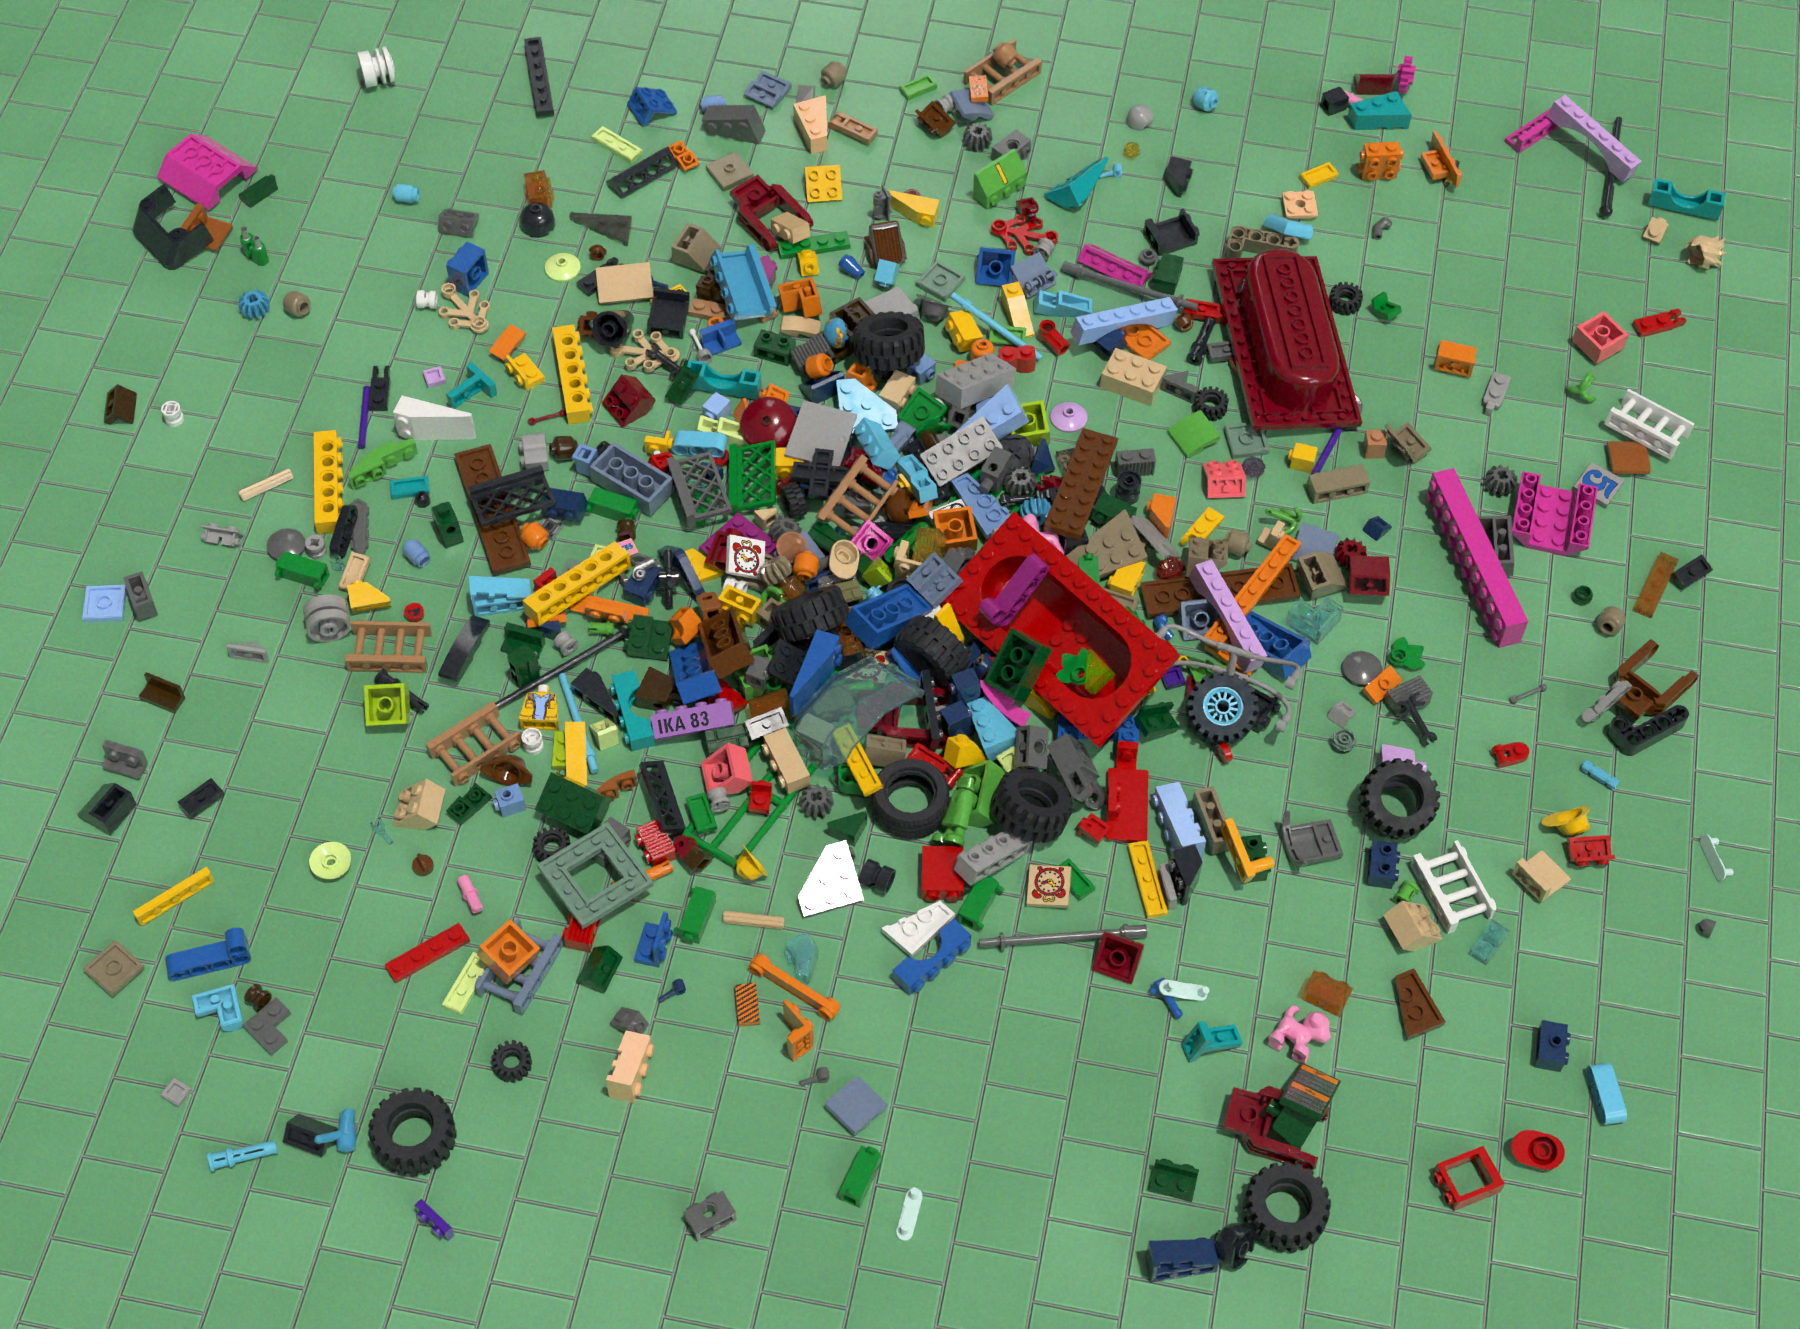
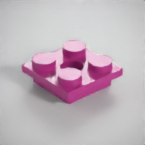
M866 519L850 540L858 548L859 555L865 553L872 561L878 556L881 558L894 541L869 519ZM870 538H873L875 541V545L873 548L869 549L867 546V541Z

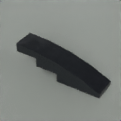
M474 615L469 618L450 648L438 672L439 677L457 682L473 661V653L480 646L482 636L490 627V620Z

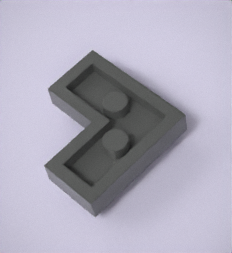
M276 997L245 1022L243 1027L272 1056L288 1043L287 1038L276 1027L289 1017L291 1012Z

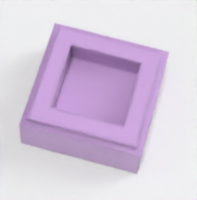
M441 366L423 371L428 388L446 384Z

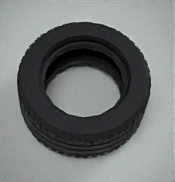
M901 759L890 763V765L884 767L877 774L883 788L872 793V811L876 822L879 823L882 829L899 838L917 839L930 835L942 826L941 823L949 805L950 792L945 776L937 767L922 760ZM915 785L925 789L931 795L932 802L922 811L909 813L895 808L890 803L889 796L901 786Z

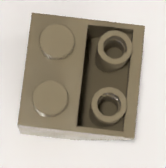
M687 223L671 247L672 260L675 263L705 273L704 270L710 261L712 253L715 249L720 250V245L704 228Z
M1190 537L1186 577L1190 576L1196 564L1211 559L1218 570L1226 566L1228 542L1220 539L1208 540L1202 537Z
M1315 551L1298 557L1296 568L1311 600L1347 588V584L1332 553Z

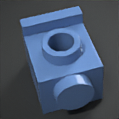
M580 443L572 456V460L576 464L578 473L591 477L589 466L598 458L597 449Z

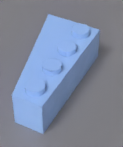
M1006 384L956 432L977 419L984 417L997 439L1000 440L1030 421L1016 394Z
M1175 782L1155 787L1152 802L1154 807H1157L1159 810L1158 819L1160 824H1163L1165 827L1164 836L1166 841L1171 844L1170 852L1196 845L1202 859L1206 840L1204 836L1200 837V827L1198 823H1194L1192 809L1186 808L1188 801L1180 783Z

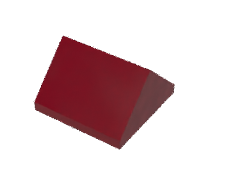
M1354 74L1356 95H1384L1391 93L1394 74Z
M1104 931L1092 970L1132 984L1142 960L1145 945Z

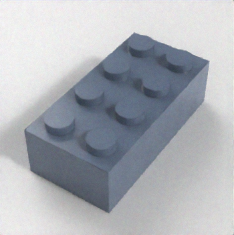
M614 442L589 466L593 482L610 492L636 499L638 508L649 516L674 492L673 478Z

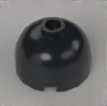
M530 203L523 208L520 214L521 230L523 233H528L529 237H545L549 231L555 229L556 222L553 211L544 203Z
M1230 1223L1221 1230H1218L1214 1236L1216 1254L1220 1262L1234 1270L1242 1268L1248 1261V1259L1244 1258L1248 1251L1252 1253L1254 1249L1256 1232L1251 1227L1240 1223Z

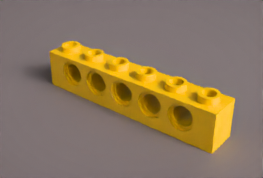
M574 324L553 327L568 425L589 422L593 409L592 403L587 401V399L591 398L589 388H585V385H588L587 375L582 373L585 370L584 359L580 360L583 352L582 346L577 344L581 342L579 331L575 332Z
M336 430L314 432V518L318 534L334 532L341 508L344 505L343 498H340V494L344 493L343 483L340 482V479L343 478V469L340 467V464L343 463L342 452H340V449L343 448L342 438L338 437Z
M615 541L522 600L525 614L539 626L630 568L629 552Z

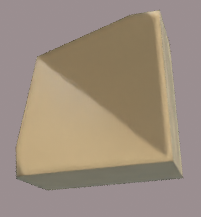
M776 508L754 511V521L763 531L769 528L772 521L778 518V510Z

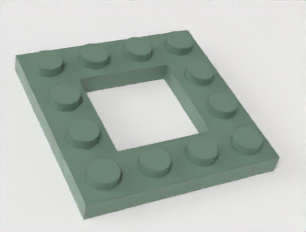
M608 822L537 864L539 871L582 929L654 886L652 879ZM603 852L622 879L588 899L569 871Z

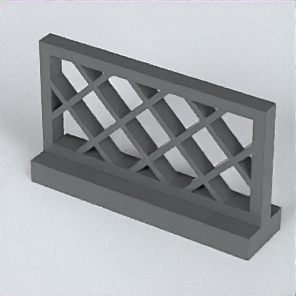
M711 451L675 460L674 457L666 458L668 472L673 478L674 489L688 528L695 526L696 521L732 512ZM705 459L710 461L707 467L699 464V462ZM688 464L692 467L689 471L681 469L680 466ZM695 468L703 470L700 476L692 473ZM707 472L715 475L712 481L704 478ZM689 477L697 480L693 486L686 483ZM701 482L708 485L706 490L697 487ZM712 487L720 489L717 495L709 492ZM694 492L702 494L699 500L691 497ZM706 496L714 499L711 505L703 502ZM718 501L726 505V507L720 509L714 506ZM699 506L707 509L705 513L697 514L696 510Z

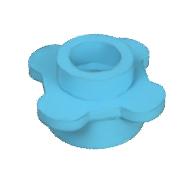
M879 585L877 588L871 587L865 593L867 596L864 601L883 594L880 590L882 586Z

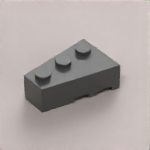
M755 105L708 106L702 118L707 133L760 145L766 131Z
M1478 516L1506 576H1513L1514 550L1511 516Z

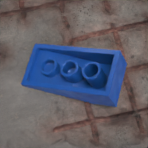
M907 583L851 607L845 624L871 650L895 637L912 617L926 616L933 611V608Z
M1250 611L1246 619L1265 650L1267 657L1297 663L1300 667L1312 658L1309 640L1253 611ZM1269 662L1262 664L1268 671L1284 680L1296 670L1291 666Z
M816 630L789 695L791 716H796L834 673L836 666H840L843 655L840 654L842 650L840 636Z
M702 640L669 651L676 686L683 704H692L701 698L712 697L722 691L718 676L708 661Z

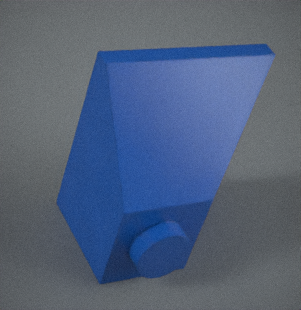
M981 246L976 283L995 286L1012 283L1013 272L1010 266L1014 265L1016 251Z

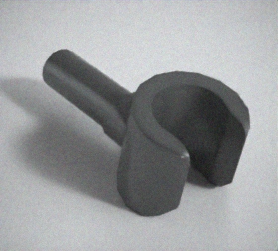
M819 1067L817 1075L800 1081L801 1086L817 1081L820 1083L828 1082V1068Z

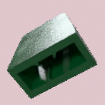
M447 501L431 508L433 522L445 548L463 543L464 540L459 521L450 502ZM450 527L453 532L448 533L446 530Z
M1273 1100L1268 1102L1264 1110L1274 1116L1271 1122L1272 1128L1294 1147L1300 1149L1317 1122Z

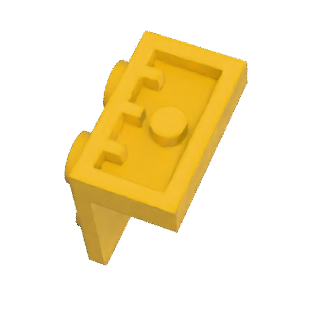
M840 165L805 167L804 174L808 203L842 200Z

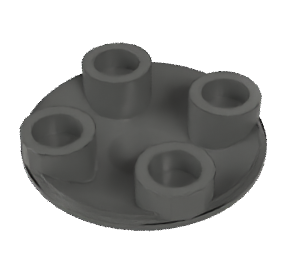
M287 528L276 531L267 541L269 556L275 559L281 557L284 551L300 555L305 548L303 534L295 529Z
M1356 651L1344 659L1343 672L1352 685H1367L1382 672V665L1373 654L1365 651Z

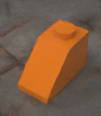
M1154 493L1153 499L1148 500L1146 511L1150 512L1149 520L1168 539L1176 497Z

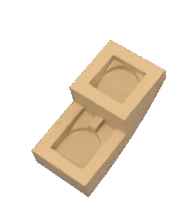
M783 316L780 332L796 338L799 334L811 338L819 333L821 321L800 316Z

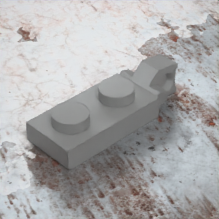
M1493 372L1482 402L1487 405L1484 415L1491 417L1494 408L1499 409L1501 407L1511 380L1510 376Z

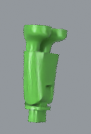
M962 777L960 785H956L958 790H954L941 823L947 829L944 833L934 834L932 842L942 846H964V834L968 828L974 801L975 789L973 788V778Z

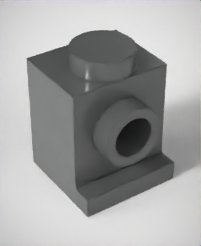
M755 655V661L750 664L746 672V684L765 691L766 680H769L771 677L767 672L771 660L767 657Z

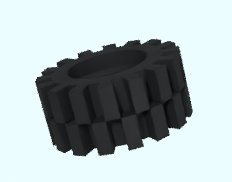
M1348 282L1335 284L1331 289L1329 297L1332 311L1335 310L1337 314L1341 312L1342 316H1344V313L1350 316V313L1355 314L1356 311L1358 312L1363 299L1362 290L1359 289V286L1356 285L1354 287V283L1348 285ZM1340 297H1349L1352 300L1345 301L1342 300Z
M1209 386L1208 390L1204 387L1203 391L1200 389L1196 394L1194 411L1201 410L1209 421L1213 419L1214 422L1217 421V418L1220 420L1222 416L1226 415L1229 398H1227L1228 395L1226 393L1224 394V390L1218 391V387L1212 389V386ZM1212 401L1217 403L1218 406L1211 407L1206 405L1205 402Z
M793 482L780 487L782 504H784V509L787 511L789 518L795 519L807 514L806 501L803 498L804 496L799 485Z
M549 826L550 830H547L545 827L542 828L543 833L537 832V836L533 838V849L538 861H544L571 844L569 835L566 834L564 829L560 831V827L556 826L554 830L553 826ZM551 841H556L560 844V847L555 851H546L544 849L545 844Z
M507 1040L504 1041V1046L500 1043L498 1050L494 1049V1055L491 1057L494 1073L498 1075L500 1080L504 1078V1082L508 1083L509 1079H511L512 1083H516L515 1079L518 1078L521 1081L523 1080V1075L525 1077L528 1076V1071L532 1069V1059L526 1045L523 1046V1043L520 1041L516 1044V1040H512V1044H509ZM511 1055L518 1056L520 1063L516 1067L508 1068L503 1064L506 1057Z

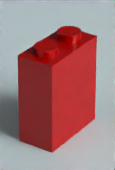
M922 846L921 900L931 902L937 900H947L949 902L963 900L964 879L954 870L957 862L956 858L964 851V847Z

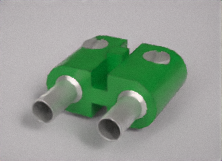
M242 227L240 242L244 255L249 259L252 258L253 262L259 266L267 265L269 263V254L265 244L259 239V236L248 233L247 228Z

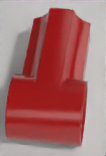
M1042 320L1039 324L1038 340L1046 343L1057 355L1061 356L1069 349L1070 343L1055 329L1056 325L1052 320Z

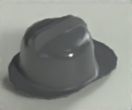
M916 294L918 298L922 299V313L930 321L939 322L941 318L945 317L948 308L952 307L930 297Z

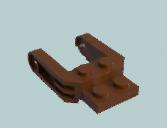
M1652 639L1620 665L1613 678L1614 684L1617 681H1628L1632 685V688L1615 704L1635 720H1638L1644 714L1659 715L1666 711L1694 685L1699 677L1697 673L1690 670L1685 677L1682 676L1661 695L1658 690L1634 672L1645 664L1659 648V645Z

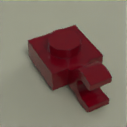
M1033 197L1016 201V208L1022 215H1028L1030 222L1038 221L1036 213L1039 211V206Z
M1040 475V480L1043 483L1037 482L1036 488L1043 491L1048 488L1060 487L1063 478L1050 475V477Z

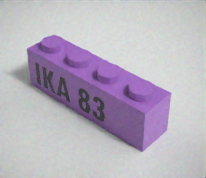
M726 698L716 699L714 704L707 705V702L695 703V707L687 708V705L675 707V711L668 712L667 709L657 710L655 715H651L654 738L656 740L736 725L733 704L731 701H727Z

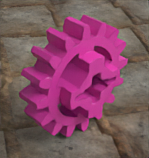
M1405 55L1404 63L1398 65L1395 82L1400 84L1398 93L1406 94L1408 85H1413L1416 66H1412L1413 56Z

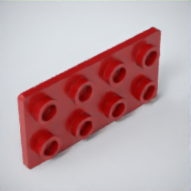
M1108 768L1106 823L1111 826V829L1106 835L1107 841H1147L1148 770Z

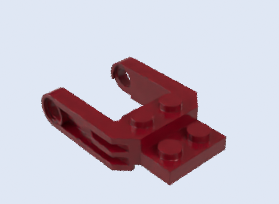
M759 175L730 190V196L740 206L739 222L768 252L778 248L779 244L776 243L774 237L769 233V229L758 218L775 209L776 206H780L785 213L787 211L808 222L810 228L814 225L809 213L782 185L772 184L768 186Z
M890 683L880 693L860 691L857 730L877 731L876 735L904 739L906 740V747H914L917 743H920L930 749L927 729L898 727L899 703L923 705L920 686ZM934 687L933 694L937 695L936 707L949 703L948 690ZM943 733V740L939 742L938 749L945 747L947 734Z
M1267 1086L1257 1093H1252L1233 1087L1222 1129L1242 1135V1141L1250 1153L1281 1163L1290 1162L1291 1166H1295L1298 1163L1303 1165L1302 1169L1308 1170V1168L1315 1170L1318 1157L1303 1152L1300 1148L1266 1138L1272 1115L1264 1110L1270 1100L1280 1104V1099L1285 1091ZM1329 1106L1321 1121L1327 1120L1330 1109Z

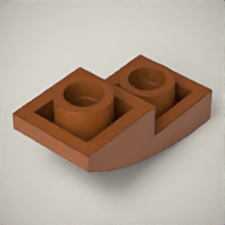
M634 769L612 777L597 788V791L612 797L611 801L619 798V790H629L637 786Z

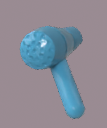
M347 1108L339 1113L338 1130L317 1135L314 1139L315 1143L322 1144L336 1140L338 1151L344 1153L354 1151L357 1140L355 1110Z

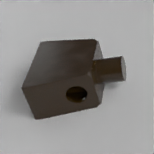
M649 667L635 695L636 707L655 711L667 709L668 711L672 702L683 705L680 693L677 691L675 678Z

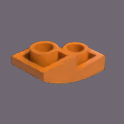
M682 140L668 146L678 166L684 172L700 165L693 152L687 149Z
M510 324L499 336L489 352L506 362L505 356H510L513 350L519 347L526 333Z

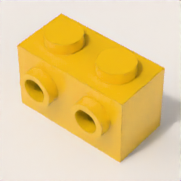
M964 310L949 313L944 325L952 338L953 344L956 345L959 352L971 350V345L974 341L983 339V335L969 311L966 312Z
M727 584L718 597L722 611L733 606L743 625L747 624L753 627L757 621L756 612L762 607V600Z

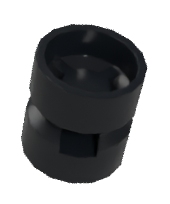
M1125 470L1119 473L1115 497L1130 505L1135 504L1140 496L1141 476L1133 470Z
M869 858L861 870L858 882L869 888L874 886V890L886 895L894 882L896 870L886 865L880 867L879 862Z

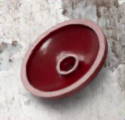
M762 397L751 402L742 413L740 420L741 433L749 445L774 440L776 448H783L789 442L796 417L791 407L783 400L775 397ZM769 418L770 422L764 423V419ZM771 447L765 448L762 452H769Z

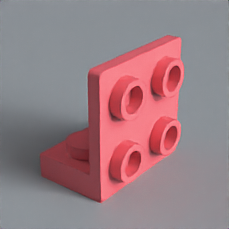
M1229 460L1224 463H1219L1218 461L1203 463V469L1207 477V498L1245 497L1246 474L1240 462Z

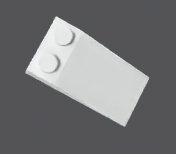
M401 396L393 411L398 436L406 439L469 440L476 438L472 413L406 396Z

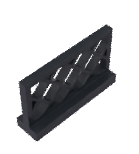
M542 465L468 487L471 502L475 507L482 528L556 505ZM544 484L541 489L533 487L536 485ZM525 490L522 495L515 493L516 491ZM529 492L537 494L534 499L527 497ZM507 495L504 501L497 499V497ZM541 496H545L550 499L549 501L545 502L538 501L541 498ZM511 497L519 499L516 505L509 503ZM486 500L488 501L486 506L478 504ZM523 501L531 503L529 507H520ZM493 503L500 505L498 510L491 509L490 506ZM504 507L512 509L509 513L502 512ZM486 512L494 514L492 518L486 520L483 518Z

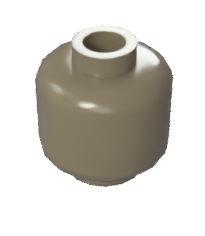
M834 61L826 65L821 70L823 84L831 87L838 86L846 78L845 67L840 62Z
M291 291L283 300L284 309L296 317L306 315L310 309V299L301 292Z
M1233 529L1231 532L1228 531L1224 538V542H1228V553L1238 557L1243 556L1245 552L1249 553L1253 543L1250 542V535L1237 529Z
M1614 606L1604 608L1597 619L1599 630L1607 635L1618 634L1625 624V614L1621 609Z

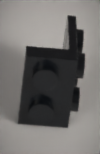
M780 638L769 647L768 653L772 655L767 672L793 687L807 653Z

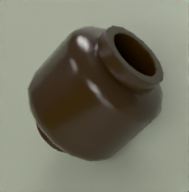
M556 436L553 442L549 444V452L553 454L556 460H572V456L578 448V443L572 436Z

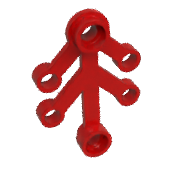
M1022 214L1006 222L1002 219H996L990 227L994 235L1001 236L1005 241L1007 250H1017V242L1009 236V234L1014 235L1024 247V254L1027 256L1033 255L1035 247L1026 238L1034 240L1047 238L1054 245L1058 242V233L1053 230H1049L1044 234L1029 231L1032 229L1041 230L1043 228V220L1038 218V221L1026 224V216Z

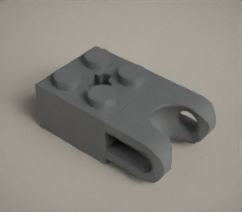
M1068 733L1048 745L1050 751L1048 756L1058 768L1056 772L1060 779L1065 781L1073 798L1080 802L1083 801L1086 806L1093 810L1102 807L1106 798L1097 781V778L1100 776L1084 744ZM1092 793L1098 795L1095 803H1092L1090 799Z

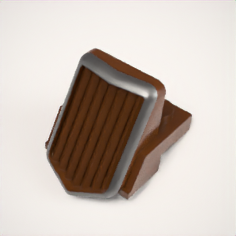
M893 220L869 225V236H864V243L872 265L878 266L879 259L901 264L907 259L905 243L901 237L898 221Z

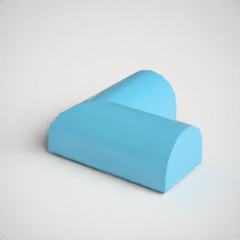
M1276 214L1268 215L1264 221V227L1284 235L1307 240L1312 239L1313 227L1310 224L1288 220Z
M235 984L192 995L197 1017L218 1012L223 1031L231 1032L243 1026Z

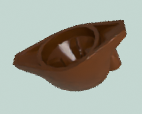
M516 755L494 757L492 761L480 766V772L504 785L525 784L533 780V775L526 768L525 761Z

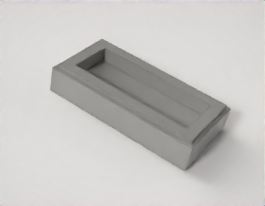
M1167 863L1160 864L1158 878L1167 909H1176L1177 897Z

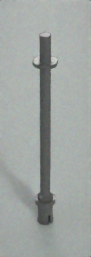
M1064 261L1062 265V272L1075 275L1079 279L1085 276L1156 299L1170 297L1178 310L1181 306L1195 311L1198 309V304L1184 300L1183 294L1174 297L1086 270L1082 264L1076 265Z
M1123 924L1119 929L1004 937L1003 932H999V938L979 939L980 947L1000 946V950L1004 951L1006 945L1100 939L1104 931L1127 939L1147 938L1146 924L1133 926Z

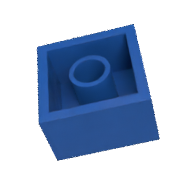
M469 242L460 247L453 258L449 259L446 264L449 283H453L456 286V291L469 297V292L475 290L489 274L485 249Z

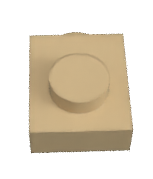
M1652 217L1643 238L1660 244L1669 227V223H1666L1667 221L1661 217Z
M1278 520L1273 530L1265 527L1257 542L1273 549L1286 534L1283 531L1285 523Z

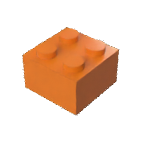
M971 506L933 511V528L939 556L946 555L949 548H958V546L962 548L969 547L974 551L977 550L978 538Z
M509 919L479 946L477 956L505 984H508L537 958L540 947Z

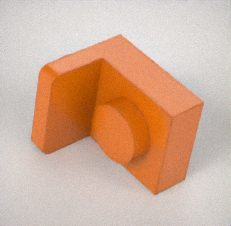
M770 383L766 389L763 388L758 398L775 397L787 403L790 392Z

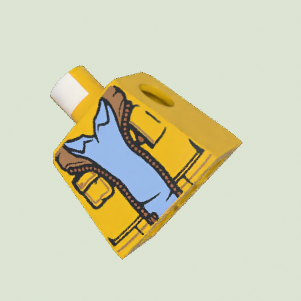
M542 684L538 686L537 692L527 693L519 716L521 730L536 728L538 730L559 731L557 698L555 693H549V686Z

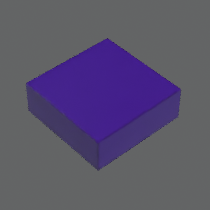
M1179 666L1170 668L1161 678L1166 690L1185 686L1186 684Z

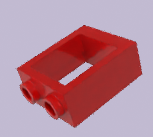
M1484 1145L1436 1164L1433 1171V1179L1436 1185H1440L1444 1192V1200L1448 1205H1451L1453 1211L1501 1193L1505 1185ZM1473 1160L1487 1186L1460 1196L1446 1170Z

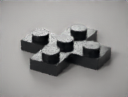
M815 448L813 463L794 461L791 481L810 483L808 499L827 501L829 485L838 486L850 469V467L832 466L834 450Z

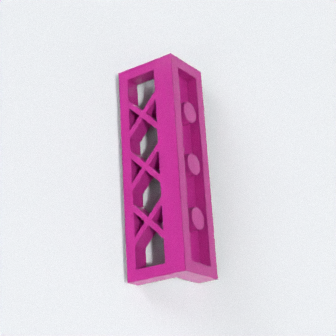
M1547 110L1507 136L1504 142L1516 152L1521 153L1559 128V126L1547 117L1549 112Z
M1092 243L1084 244L1078 258L1079 262L1104 274L1142 287L1146 279L1151 278L1153 272Z

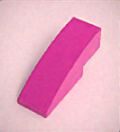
M979 680L981 683L980 692L983 697L985 696L1010 723L1017 727L1026 725L1031 713L1013 705L1015 700L983 680Z

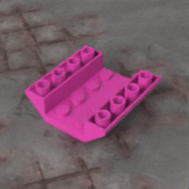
M190 134L166 153L157 179L194 203L204 204L205 210L209 211L221 201L218 190L236 175L246 180L258 168L206 135Z
M1522 471L1512 534L1526 548L1561 556L1587 550L1590 544L1598 487L1579 483L1576 492L1540 485L1541 475Z

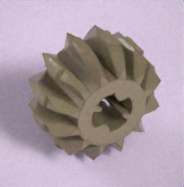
M785 556L774 557L759 568V577L765 585L772 586L791 574V564Z

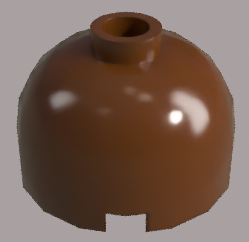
M907 486L898 488L893 496L889 495L886 499V504L883 505L885 516L888 515L893 523L914 524L913 521L916 519H909L908 511L913 502L908 497L912 495Z

